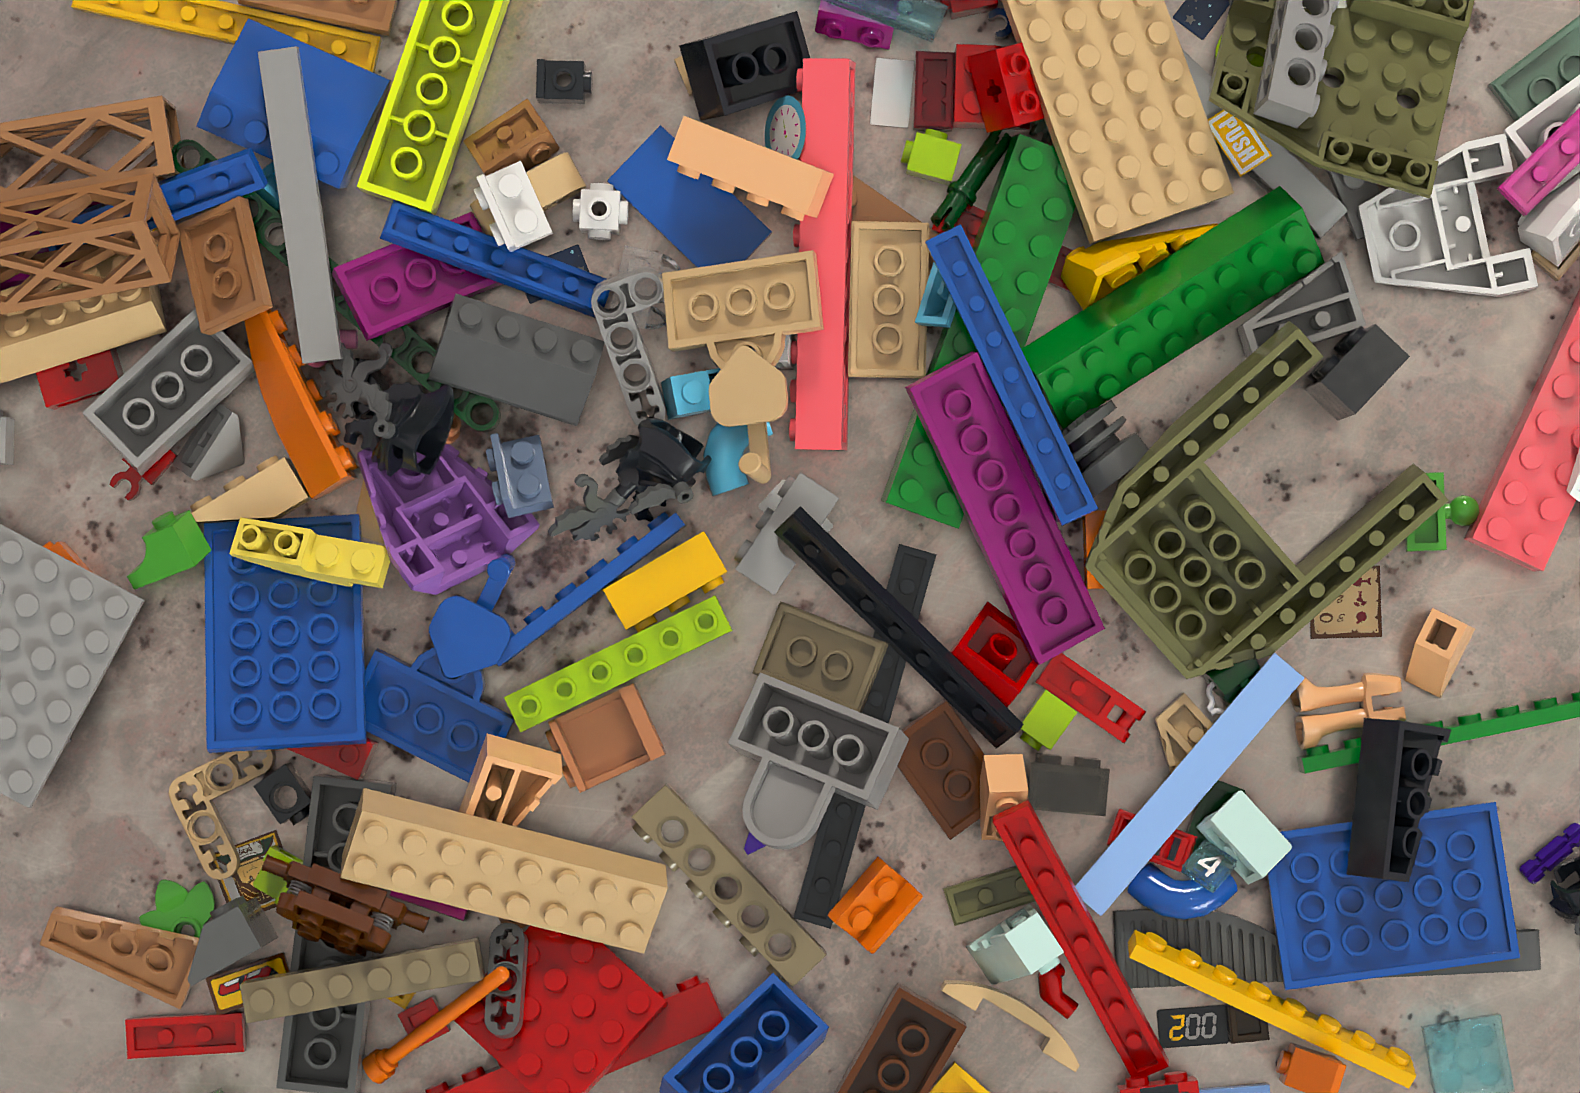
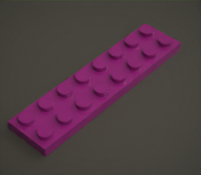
M972 351L906 386L905 389L1031 658L1034 659L1036 664L1041 665L1105 629L978 352Z

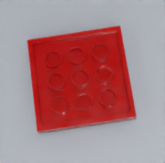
M530 925L525 931L528 938L524 1015L523 1025L518 1034L508 1039H502L487 1029L484 1020L486 996L454 1019V1021L531 1093H588L667 1007L668 1003L603 943ZM510 947L506 953V960L500 958L497 963L508 961L518 964V959L513 960L510 957ZM509 970V978L497 988L501 991L511 990L517 982L516 973ZM495 997V1002L500 1001L503 1004L502 1015L494 1019V1022L501 1026V1030L505 1029L506 1023L513 1022V1017L507 1014L506 1007L507 1001L515 1003L516 998L505 1000Z

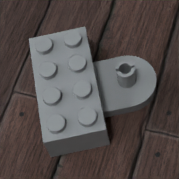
M759 673L728 742L739 754L760 762L743 801V818L746 827L764 845L784 850L802 845L815 834L834 793L878 810L909 738L896 726Z

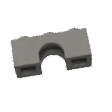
M801 472L796 479L790 475L777 493L783 499L775 511L769 507L766 509L755 526L761 532L753 543L746 539L734 557L739 562L736 567L737 571L774 596L796 564L781 552L778 546V536L774 531L800 506L821 526L839 500V497Z

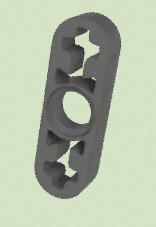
M514 923L498 925L490 936L488 974L497 967L504 966L508 970L514 971L517 976L516 985L511 990L501 991L496 988L486 995L485 1025L491 1033L502 1039L514 1037L523 1025L528 938L525 932ZM509 932H512V935L519 940L518 944L511 945L510 957L513 960L518 959V964L508 961L497 963L498 958L506 960L507 951L500 944V940L507 939ZM495 997L505 1000L516 998L515 1003L507 1001L506 1007L507 1014L513 1017V1022L506 1023L505 1029L501 1030V1026L494 1022V1019L502 1015L503 1004L500 1001L495 1002Z

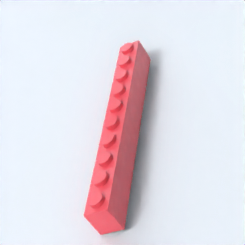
M803 58V68H798L796 76L797 91L802 92V108L806 120V138L798 160L834 174L818 217L805 215L803 221H800V224H795L793 229L794 247H799V252L813 250L817 255L824 330L798 333L797 341H792L791 362L792 364H797L796 379H792L790 383L791 403H796V418L790 419L789 438L790 441H795V449L847 450L848 340L856 65L849 58Z

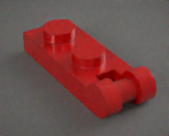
M1063 653L1051 658L1035 681L1124 744L1131 735L1128 731L1136 720L1141 721L1146 713L1141 707ZM1114 705L1123 710L1116 723L1107 718Z

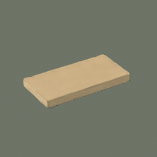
M851 221L848 377L921 379L926 376L927 326L916 324L915 319L928 281L929 250L925 241L929 240V223Z

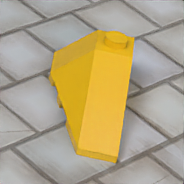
M1214 223L1103 241L1088 248H1085V246L1078 247L1067 255L1061 278L1084 310L1218 224Z

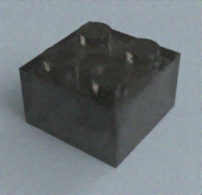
M1036 753L1035 760L1026 759L1025 772L1029 791L1027 800H1029L1034 810L1106 816L1110 769L1101 766V760L1098 758L1075 756L1074 763L1061 762L1062 756L1047 753Z

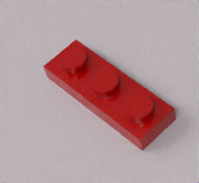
M244 1011L226 1012L220 1015L209 1013L140 1017L125 1020L127 1059L246 1051Z

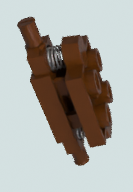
M267 855L262 866V871L282 877L287 882L286 887L289 890H287V893H280L276 912L282 917L293 921L292 928L297 930V934L302 938L312 942H318L319 939L334 944V948L342 954L356 956L357 953L366 956L368 951L383 954L391 941L390 928L397 930V927L403 924L424 933L430 917L408 910L405 904L388 898L386 891L371 885L340 878V873L313 863L311 868L295 861L287 863Z

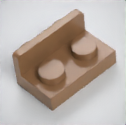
M528 98L463 140L486 176L519 161L522 162L525 171H528L535 165L547 161L560 148Z

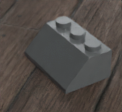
M242 895L210 912L213 920L202 927L187 980L191 986L278 938L256 897L246 902Z

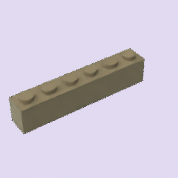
M479 937L248 979L239 985L247 1024L481 981L485 977Z

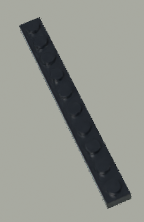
M899 544L886 590L918 620L937 554ZM874 631L873 638L886 642L876 631ZM889 644L862 711L863 714L888 724L906 665V660ZM833 794L818 828L794 913V919L831 929L833 921L827 915L839 901L866 805L839 794Z

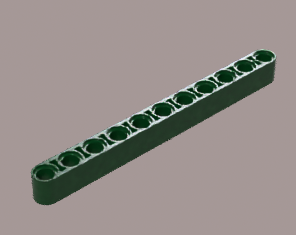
M186 139L179 141L172 149L174 167L180 173L194 169L183 168L181 163L182 156L189 150H197L200 154L199 163L194 168L218 160L194 140ZM255 192L241 196L248 199V201L251 200L258 203V213L253 218L257 241L288 267L285 242L278 246L271 245L269 242L270 231L274 227L283 226L281 214ZM329 257L331 277L334 278L332 275L333 268L339 265ZM343 294L334 297L336 310L361 331ZM408 325L399 327L405 333V341L400 347L392 348L393 352L390 357L430 392L438 390L444 384L429 380L430 372L421 374L414 368V361L418 355L429 353L434 357L436 350ZM386 333L370 340L380 347L382 343H386ZM464 390L459 398L454 399V413L472 429L486 433L498 426L501 412L498 405L492 399ZM480 404H488L493 410V418L485 425L476 424L472 418L474 408Z

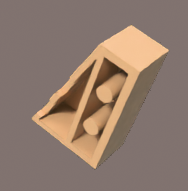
M487 733L459 812L518 827L530 811L533 812L540 804L541 797L551 785H555L563 776L561 754Z

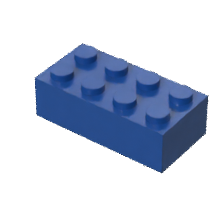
M772 973L662 1077L659 1092L771 1093L824 1042L829 1026Z

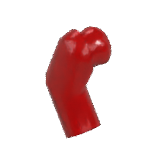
M1059 963L1043 975L1039 972V994L1044 1002L1068 1019L1079 1004L1062 991L1061 977L1065 975V969Z

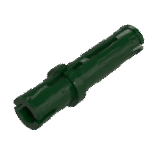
M1002 130L990 132L957 181L951 182L947 188L948 195L931 216V221L936 227L948 215L944 220L945 224L941 230L946 232L954 228L966 207L973 206L977 199L975 194L1009 147L1012 137L1007 132L998 144L996 143L1000 138L999 135Z

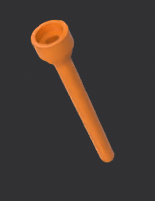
M504 966L497 967L390 1049H375L362 1060V1066L367 1076L377 1084L385 1082L395 1074L398 1061L509 978V970Z

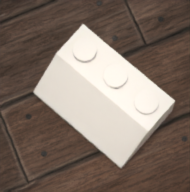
M1580 75L1503 130L1518 167L1580 107ZM1580 163L1552 191L1580 172Z

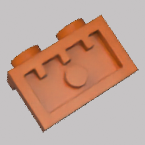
M877 857L827 916L855 938L867 951L874 954L918 904L923 895L902 875L880 857Z

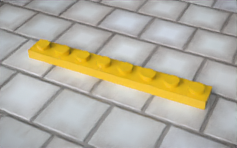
M1134 930L1128 941L1129 958L1408 1089L1416 1077L1411 1057L1397 1047L1391 1046L1388 1049L1376 1043L1372 1036L1363 1031L1356 1030L1354 1033L1343 1028L1339 1021L1327 1014L1318 1016L1307 1011V1008L1302 1003L1293 998H1286L1284 1000L1273 995L1268 987L1259 982L1252 981L1248 983L1237 978V975L1225 966L1216 965L1214 967L1203 962L1198 954L1189 949L1183 948L1181 951L1167 945V942L1155 933L1147 932L1143 934Z

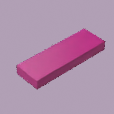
M1580 107L1497 188L1523 216H1526L1580 163Z

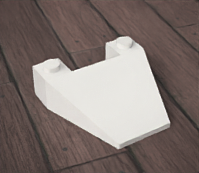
M1505 133L1465 142L1435 160L1439 161L1430 198L1388 188L1359 205L1375 283L1493 297L1529 291L1538 287L1530 248L1490 256L1475 184L1508 177L1513 173Z

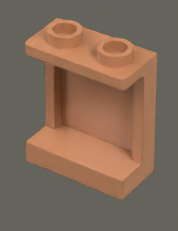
M635 683L549 721L550 730L545 732L553 752L561 751L567 764L562 767L567 784L570 789L577 786L580 793L666 754Z

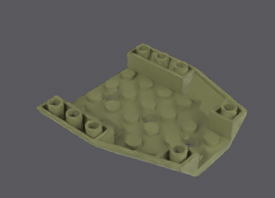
M1232 0L1209 85V101L1315 167L1430 198L1439 161L1434 159L1460 42L1469 28L1475 0H1340L1331 16L1330 24L1334 25V32L1329 45L1325 48L1323 59L1327 60L1324 75L1331 74L1336 76L1340 80L1341 86L1332 88L1327 86L1323 80L1318 82L1316 94L1320 95L1318 109L1312 118L1308 117L1298 128L1253 114L1263 66L1256 67L1251 65L1246 56L1249 54H1259L1265 59L1276 0ZM1303 6L1304 10L1307 13L1311 14V12ZM1296 41L1297 45L1304 49L1303 45ZM1289 76L1290 80L1294 84L1298 85L1297 81L1293 77ZM1407 95L1411 97L1416 107L1410 109L1402 107L1397 101V96Z

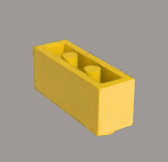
M703 531L604 588L603 591L624 628L629 630L634 627L638 633L656 623L657 619L654 615L668 607L669 611L673 613L689 604L691 601L688 595L701 588L704 594L725 583L721 576L728 571L708 536Z

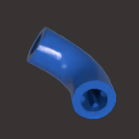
M1150 863L1143 867L1135 876L1127 891L1140 904L1155 913L1165 917L1185 920L1208 915L1223 906L1238 889L1234 878L1220 865L1208 877L1205 875L1208 869L1205 868L1191 880L1180 881L1169 877L1153 863Z

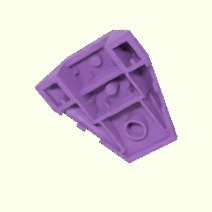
M445 444L441 456L430 475L401 468L390 477L387 475L386 470L380 471L378 469V463L372 462V451L362 450L357 454V460L390 561L411 590L437 595L486 571L490 561L497 559L503 554H511L540 525L531 513L508 518L504 504H496L492 481L487 478L489 474L480 467L477 469L473 468L458 457L460 452L450 444ZM416 452L417 463H419L425 456Z

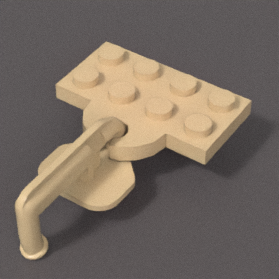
M813 250L662 273L668 347L672 352L708 347L711 359L721 369L709 384L712 417L716 422L725 427L747 425L750 453L744 454L740 458L738 465L742 473L747 474L760 484L768 483L771 479L766 422L779 419L785 413L788 406L786 378L782 372L774 367L784 352L786 335L824 330L817 255Z

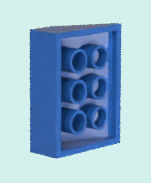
M248 18L209 93L196 127L246 149L251 147L253 152L273 160L258 52L297 46L300 52L317 178L338 189L348 187L391 80Z

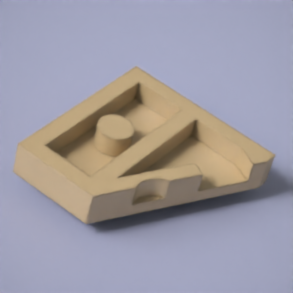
M1182 693L1155 718L1170 774L1213 725L1185 693Z

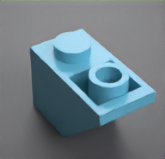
M717 368L672 376L662 381L661 386L668 420L711 412L709 384L721 369Z

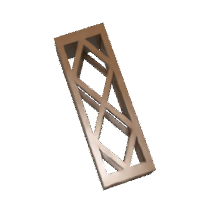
M160 95L0 123V159L14 147L41 157L7 188L0 186V203L153 172L158 182L180 174L174 167L172 155L174 145L181 141L176 107ZM150 121L152 131L133 123ZM97 130L69 155L63 154L86 132ZM113 130L141 141L107 171L79 160ZM67 135L52 149L33 142L34 140ZM151 146L155 147V149L149 155H147L142 161H140L134 168L128 171H123ZM183 155V156H182L181 163H182L183 168H186V166H185V160H184V155ZM157 161L158 166H152ZM52 162L58 164L35 185L23 188ZM68 169L89 176L88 178L53 183Z
M154 172L0 203V221L17 225L0 234V283L19 273L30 275L7 297L0 295V315L171 282L180 232ZM136 190L135 196L123 194V192ZM93 201L114 206L83 224L71 222ZM51 207L38 215L25 213L26 211ZM131 213V214H130V217L122 218V217H124L125 215ZM151 217L154 219L157 231L151 232L148 227L147 221ZM36 230L42 231L39 235L24 237ZM65 244L59 250L36 254L41 248ZM115 254L127 257L104 278L82 273ZM77 260L64 268L58 267L61 263ZM63 282L77 285L74 287L49 291L50 289L62 284Z

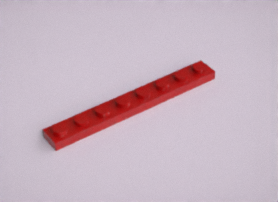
M1029 800L994 815L992 821L1056 940L1063 949L1068 962L1130 1076H1149L1169 1067L1168 1057Z

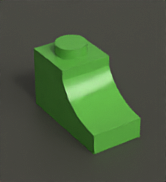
M190 510L178 515H174L172 511H169L151 522L154 527L142 537L146 544L145 558L127 576L134 590L195 567L212 551Z

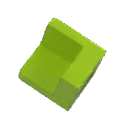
M277 845L271 846L262 860L265 861L266 856L270 855L287 863L295 861L303 864L302 859ZM262 868L253 882L255 888L276 899L275 904H278L280 893H287V890H289L286 887L287 882L282 877L262 871Z

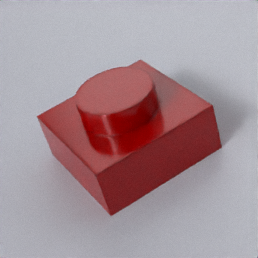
M433 995L397 1015L408 1035L441 1009ZM449 1024L442 1028L440 1031H438L436 1034H434L432 1037H430L428 1040H426L424 1043H422L420 1046L449 1032L451 1030Z

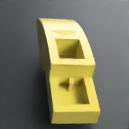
M240 517L229 553L233 557L271 569L352 587L354 583L383 588L390 564L385 546L317 535L307 528Z

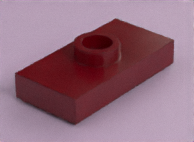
M916 51L913 130L933 129L937 131H952L955 52Z

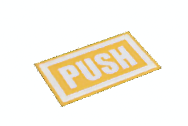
M1225 110L1208 119L1215 140L1240 177L1273 156L1254 128Z

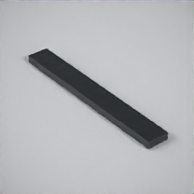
M801 506L779 525L774 533L996 749L1019 732L1024 724Z

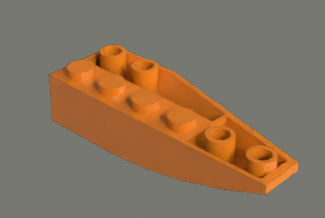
M268 309L244 320L250 354L262 396L275 429L311 499L317 500L356 480L357 477L353 470L359 468L357 461L349 447L345 448L344 445L341 446L338 442L336 435L341 433L340 428L333 415L327 413L326 410L323 411L318 401L324 398L320 395L319 387L315 380L312 378L307 381L301 369L306 364H302L301 352L297 345L289 346L283 332L288 330V327L278 309L273 312L271 309Z

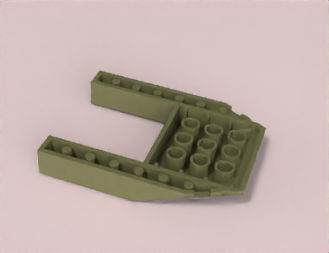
M1290 321L1171 424L1145 453L1137 465L1120 481L1084 564L1087 570L1186 679L1204 675L1210 670L1229 668L1234 666L1235 663L1249 659H1261L1271 656L1449 501L1426 473L1413 463L1307 557L1295 565L1204 463L1209 457L1324 357L1305 334Z

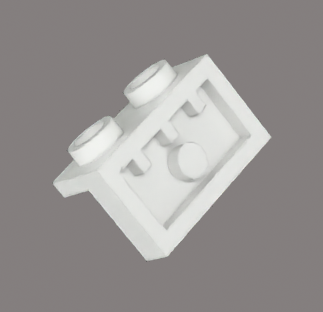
M521 161L487 176L482 174L476 177L480 186L475 188L474 192L482 210L490 208L496 222L489 226L498 246L506 244L508 250L512 252L553 234Z

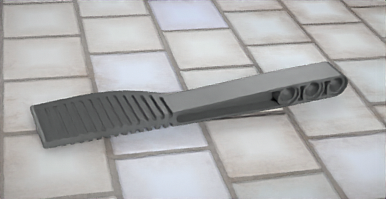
M1150 909L1113 911L1115 961L1130 988L1189 986L1129 958L1128 941L1134 930L1143 934L1147 932L1155 933L1167 942V945L1180 951L1183 948L1189 949L1198 954L1203 962L1214 967L1216 965L1225 966L1237 975V978L1248 983L1252 981L1259 983L1283 982L1276 936L1251 921L1216 910L1203 917L1185 920L1161 916ZM1516 929L1520 958L1378 978L1541 970L1539 930Z

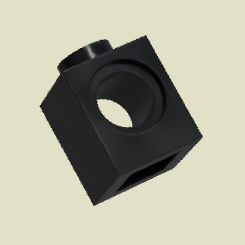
M291 762L284 764L253 786L280 825L290 820L294 826L309 816L312 792ZM283 786H290L296 791L297 801L293 807L283 806L278 799V793Z

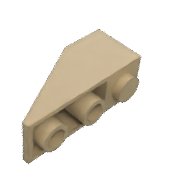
M275 455L256 467L259 471L257 474L247 480L243 475L235 478L223 486L226 491L224 494L212 500L210 495L192 504L190 509L196 523L239 521L240 517L254 520L282 518L312 499L291 460L286 457L279 460Z

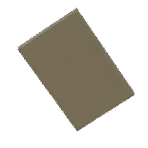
M780 601L752 674L759 676V673H763L862 713L888 643Z

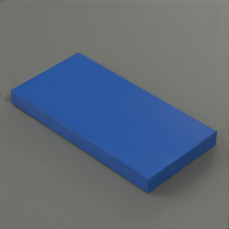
M661 125L607 180L609 184L614 185L613 188L616 191H620L621 195L697 268L745 261L772 234V231L732 193L712 186V177L701 173L697 180L677 172L679 164L667 160L675 138Z

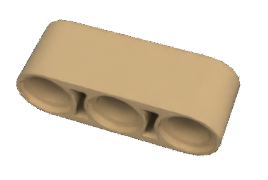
M568 152L560 154L526 172L544 212L581 192V189L587 187ZM478 199L470 204V207L484 233L493 236L489 226L496 222L490 208L482 210Z

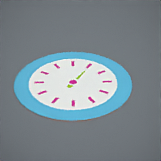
M786 95L779 98L770 109L765 125V147L798 160L806 138L805 114L799 101L792 96Z

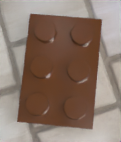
M943 699L902 729V732L909 738V741L897 767L943 832L951 840L980 819V775L985 754L947 700Z

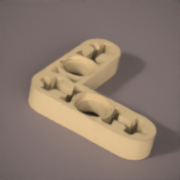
M274 749L257 750L258 752H266L267 757L262 760L264 766L260 769L257 764L243 768V771L247 773V776L244 778L241 777L240 767L232 757L238 755V761L242 762L252 756L251 751L228 752L177 777L169 787V798L204 871L213 879L223 880L229 878L240 867L239 853L213 799L269 772L276 760ZM218 764H226L232 770L233 778L227 786H219L212 779V771ZM184 781L188 786L195 785L197 788V792L192 795L196 806L204 802L207 809L194 812L189 817L185 810L193 809L188 799H180L178 793L183 790L181 784ZM200 816H208L215 824V831L209 838H201L195 833L194 824ZM220 837L222 838L224 844L217 845L216 847L222 856L229 855L231 858V862L226 864L228 869L226 873L221 868H213L212 862L217 859L212 848L205 852L202 845L213 843Z

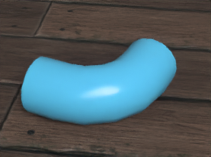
M717 422L708 435L703 458L707 455L712 458L705 470L712 496L749 484L746 474L741 472L738 465L745 448L749 445L747 425L725 427ZM766 422L767 435H773L770 422Z

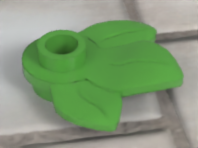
M162 879L159 881L155 894L156 910L144 913L139 917V920L143 926L182 934L181 931L184 925H190L194 928V937L200 938L203 925L211 918L210 912L215 909L212 890L205 881L198 883L188 892L180 884Z

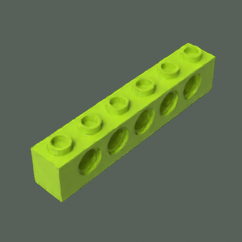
M715 595L505 696L504 699L520 732H523L733 630Z

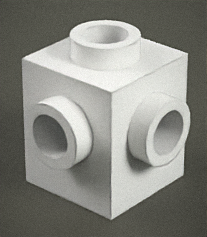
M591 183L590 189H581V199L573 200V222H579L580 231L588 233V239L611 240V234L620 235L621 224L627 225L628 201H622L621 192L613 191L614 185ZM596 203H604L607 206V211L604 215L596 216L592 213V208Z

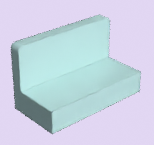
M1243 791L1236 792L1218 811L1206 816L1196 826L1248 885L1264 878L1292 849V845Z

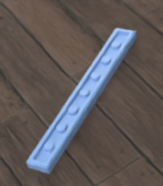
M1276 653L1268 659L1075 885L1083 902L1100 916L1105 913L1305 679Z

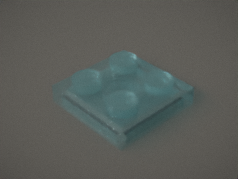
M1495 1013L1421 1026L1433 1093L1515 1092L1501 1014Z

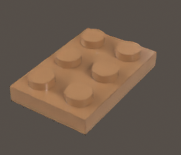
M238 196L177 225L201 333L213 335L273 308L248 199Z

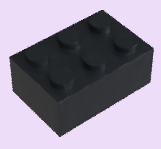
M1376 324L1366 329L1360 326L1357 330L1354 329L1351 333L1348 332L1334 346L1333 349L1338 353L1336 356L1332 355L1330 358L1322 360L1306 376L1311 382L1304 390L1339 421L1355 415L1410 356Z

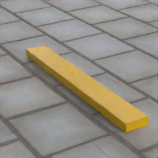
M73 0L71 5L73 9L232 45L236 43L249 18L371 72H375L382 38L379 36L219 0Z

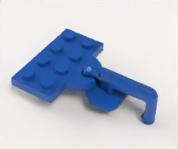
M503 554L497 559L490 561L487 566L489 578L477 603L462 596H451L439 605L429 625V634L434 647L420 654L412 665L377 648L365 670L366 731L468 783L486 734L506 739L515 721L512 715L482 701L485 689L483 668L493 666L500 661L511 637V629L506 619L492 612L515 567V558L511 554Z

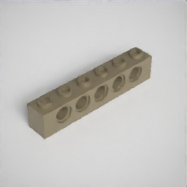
M667 783L632 816L637 822L632 826L634 831L647 844L651 840L655 841L663 850L659 857L674 872L680 868L690 878L685 883L687 887L700 900L705 896L708 897L716 906L712 912L726 928L734 925L744 935L739 939L741 944L754 957L761 953L770 963L766 967L770 974L774 973L783 983L787 981L794 987L827 955L825 949L793 918L789 911ZM669 820L680 822L684 828V836L678 841L667 840L662 833V826L665 822ZM697 848L706 850L711 857L710 865L702 870L695 869L689 862L690 852ZM722 877H731L736 881L738 891L732 897H722L715 889L716 882ZM756 905L764 911L765 918L762 923L751 926L744 922L742 912L747 906ZM779 933L787 935L792 943L791 948L784 954L774 953L769 947V940L773 935Z

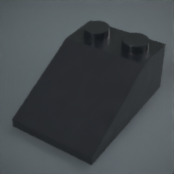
M797 11L679 45L700 121L726 116L785 97L786 95L798 93L796 85L798 68H803V58H810Z

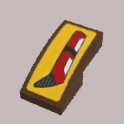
M281 952L205 978L216 1014L220 1015L243 1007L239 985L248 979L290 972L285 953Z

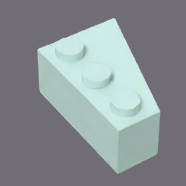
M1030 903L966 946L991 985L1028 976L1037 970L1043 975L1061 962L1058 956L1064 953L1038 912Z

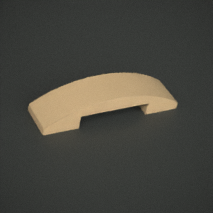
M944 980L940 988L944 993L972 1010L976 1011L984 998L1044 1034L1046 1038L1040 1046L1043 1053L1074 1072L1079 1068L1080 1065L1062 1035L1043 1015L1024 1001L985 984L960 980Z

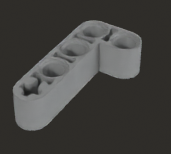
M649 267L638 268L603 280L593 289L591 298L592 309L632 420L638 426L643 420L650 418L664 420L665 417L664 397L633 313L653 306L662 298L664 291L662 277L659 272ZM651 278L657 284V290L650 296L640 295L635 290V284L639 279ZM611 290L618 294L620 303L615 308L607 309L600 305L598 296L604 291ZM618 327H625L632 332L633 339L626 345H618L612 340L611 333ZM635 363L640 364L646 370V375L640 381H631L624 374L627 366ZM645 389L649 404L651 406L657 405L654 408V415L648 417L645 411L638 412L642 409V399L639 392Z

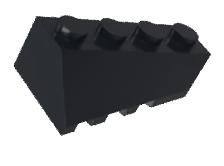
M1364 718L1347 875L1409 882L1422 837V832L1418 829L1420 818L1429 812L1432 798L1427 796L1432 775L1439 776L1442 760L1437 758L1441 743H1448L1451 729L1400 720Z

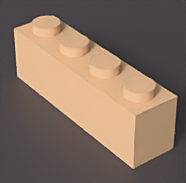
M683 116L667 160L679 164L677 172L698 180L702 173L713 178L712 186L730 193L734 192L735 187L748 192L747 200L768 207L770 201L783 205L782 214L803 221L805 215L818 217L834 175L818 167Z

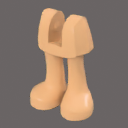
M1363 673L1360 682L1331 687L1315 686L1304 677L1305 679L1290 695L1292 706L1296 712H1306L1327 706L1360 702L1361 709L1330 714L1296 716L1295 733L1301 750L1316 747L1325 735L1347 729L1363 728L1364 718L1407 720L1404 706L1383 707V709L1373 710L1371 696H1387L1391 693L1402 691L1401 678L1398 676Z

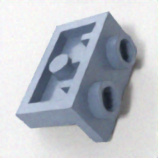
M498 433L490 434L492 448L486 449V455L490 471H497L498 481L492 482L496 504H504L508 518L554 508L540 435L501 443Z

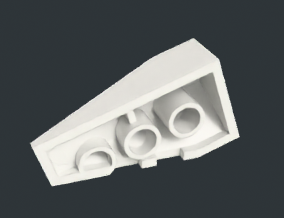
M1580 174L1549 193L1526 216L1521 215L1518 221L1520 241L1557 267L1580 240Z

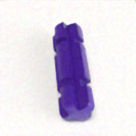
M1572 823L1563 831L1564 835L1562 837H1555L1535 854L1536 858L1534 860L1529 859L1520 867L1519 870L1522 876L1529 883L1536 884L1545 876L1544 872L1546 870H1553L1555 866L1574 852L1572 848L1580 847V825L1578 823Z

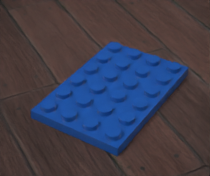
M359 514L260 520L311 529L317 535L361 542ZM239 521L204 523V537L212 550L204 557L207 751L209 753L366 744L363 586L353 583L352 587L323 582L233 557L229 553Z
M1496 802L1432 810L1425 813L1420 818L1418 829L1422 832V837L1409 882L1347 875L1352 822L1281 831L1280 833L1292 845V849L1268 872L1267 879L1284 990L1520 958Z

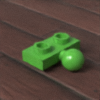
M1444 472L1426 473L1444 494ZM1461 495L1454 498L1451 503L1444 504L1405 538L1406 552L1447 550L1445 519H1451L1459 526L1473 524L1480 513L1477 501L1470 496Z

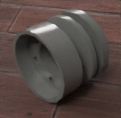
M1112 400L1096 408H1090L1061 431L1076 463L1078 462L1083 468L1080 472L1093 498L1134 468L1149 450L1137 433L1130 434L1121 440L1116 436L1115 433L1126 422L1124 416H1121L1111 425H1108L1103 419L1117 408Z

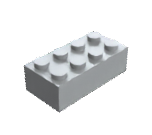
M195 308L82 413L87 421L142 476L253 373L255 369L252 361L222 330L213 335L201 333Z

